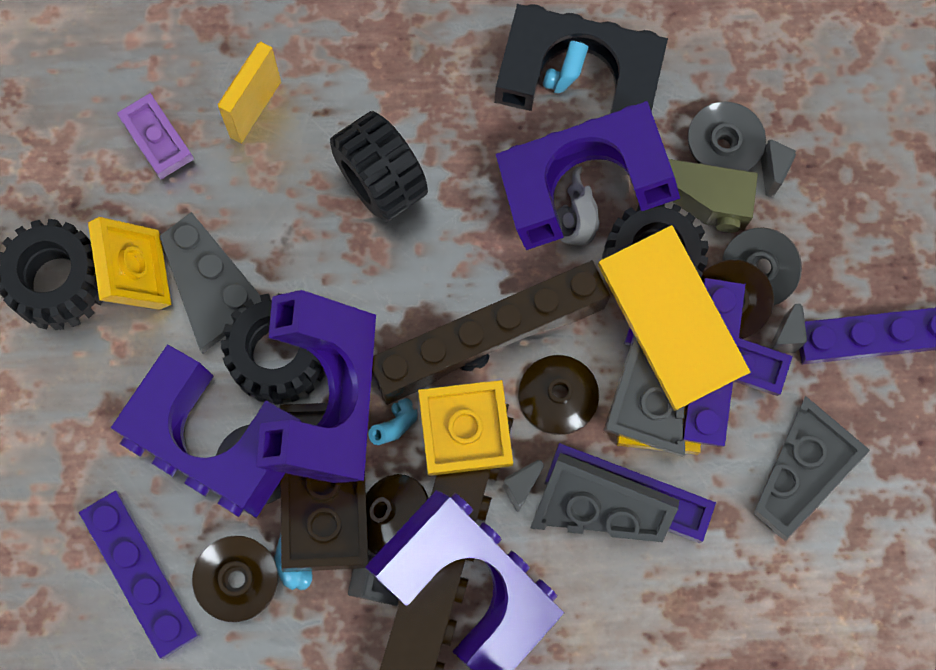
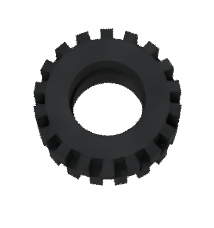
M369 111L330 138L334 159L349 185L364 205L383 221H390L427 195L426 178L414 153L396 128L377 112Z
M665 204L641 211L638 205L636 211L632 207L624 211L622 219L618 217L613 224L604 246L602 260L673 225L701 278L702 272L707 266L708 257L705 255L709 250L708 241H701L705 234L701 225L694 227L695 217L690 212L686 216L680 214L679 212L682 207L673 204L672 208L669 209L665 208Z
M48 219L45 226L40 220L32 221V228L28 230L23 226L17 228L14 231L18 236L13 240L7 237L2 243L6 250L4 253L0 252V295L4 298L3 301L28 323L31 324L33 322L38 328L46 330L49 325L55 330H64V323L66 322L75 327L81 324L79 317L84 314L89 319L95 313L91 307L95 303L101 306L103 302L99 300L90 239L81 230L78 231L74 225L65 222L62 226L56 219ZM60 258L71 260L70 274L60 287L50 292L34 291L35 275L45 263Z
M269 293L260 295L261 302L254 304L252 299L244 302L246 310L241 313L236 309L231 314L234 321L233 324L226 323L223 329V333L226 336V340H221V350L225 355L223 357L224 364L241 389L249 396L251 394L254 395L258 401L265 402L269 399L274 404H283V399L290 398L292 402L300 399L298 394L306 391L307 394L311 393L315 389L313 383L316 380L321 382L325 375L323 367L311 352L299 347L295 358L283 367L268 369L257 365L253 359V352L258 341L269 333L272 300Z

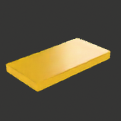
M673 225L598 262L599 269L674 411L750 373L744 358Z

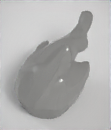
M582 166L573 170L572 184L567 189V193L571 197V208L568 205H564L556 210L564 238L560 240L564 243L580 246L592 242L600 225L598 207L592 196V189L590 186L584 187L581 182Z

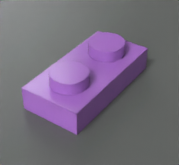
M151 93L117 112L120 120L160 180L194 160L191 152Z

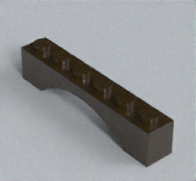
M593 260L374 355L372 374L386 405H389L418 392L420 389L426 388L454 370L490 352L537 333L569 325L605 309L610 294Z

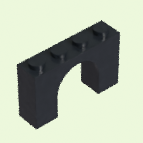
M517 4L496 84L494 103L532 111L540 75L544 67L557 55L567 52L570 41H576L587 45V53L601 59L613 75L615 92L610 114L620 111L627 106L637 105L648 101L652 112L668 38L660 37L655 32L649 30L634 31L621 28L620 25L614 22L606 21L599 23L586 20L575 13L560 14L547 11L544 7L536 4L527 6Z

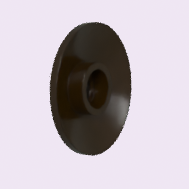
M730 259L715 263L703 272L701 276L702 281L708 278L746 284L739 332L740 339L747 338L764 327L773 311L774 292L768 277L761 269L747 261Z
M551 355L539 359L526 370L519 385L518 400L524 416L534 427L548 434L566 435L580 430L592 419L599 403V388L593 373L585 364L569 356ZM557 385L564 386L567 389V396L557 398L553 394V387Z
M403 474L390 475L376 482L366 493L367 542L370 552L377 554L429 499L426 490L416 479Z
M245 536L221 538L210 544L196 561L192 575L194 595L199 605L216 619L226 622H242L252 619L268 607L276 593L278 586L276 562L269 550L252 538ZM236 572H242L245 576V582L239 588H234L230 583L231 576Z

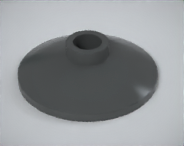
M716 102L701 109L693 118L688 130V146L692 156L699 164L749 171L759 162L764 153L766 134L760 119L747 107L734 102ZM721 139L728 141L730 148L721 147L717 141Z
M764 227L746 230L737 235L724 251L722 261L730 259L743 260L757 267L761 259H766L770 262L771 270L769 273L764 274L768 277L773 288L774 305L790 297L800 282L802 261L799 251L786 235L777 230Z

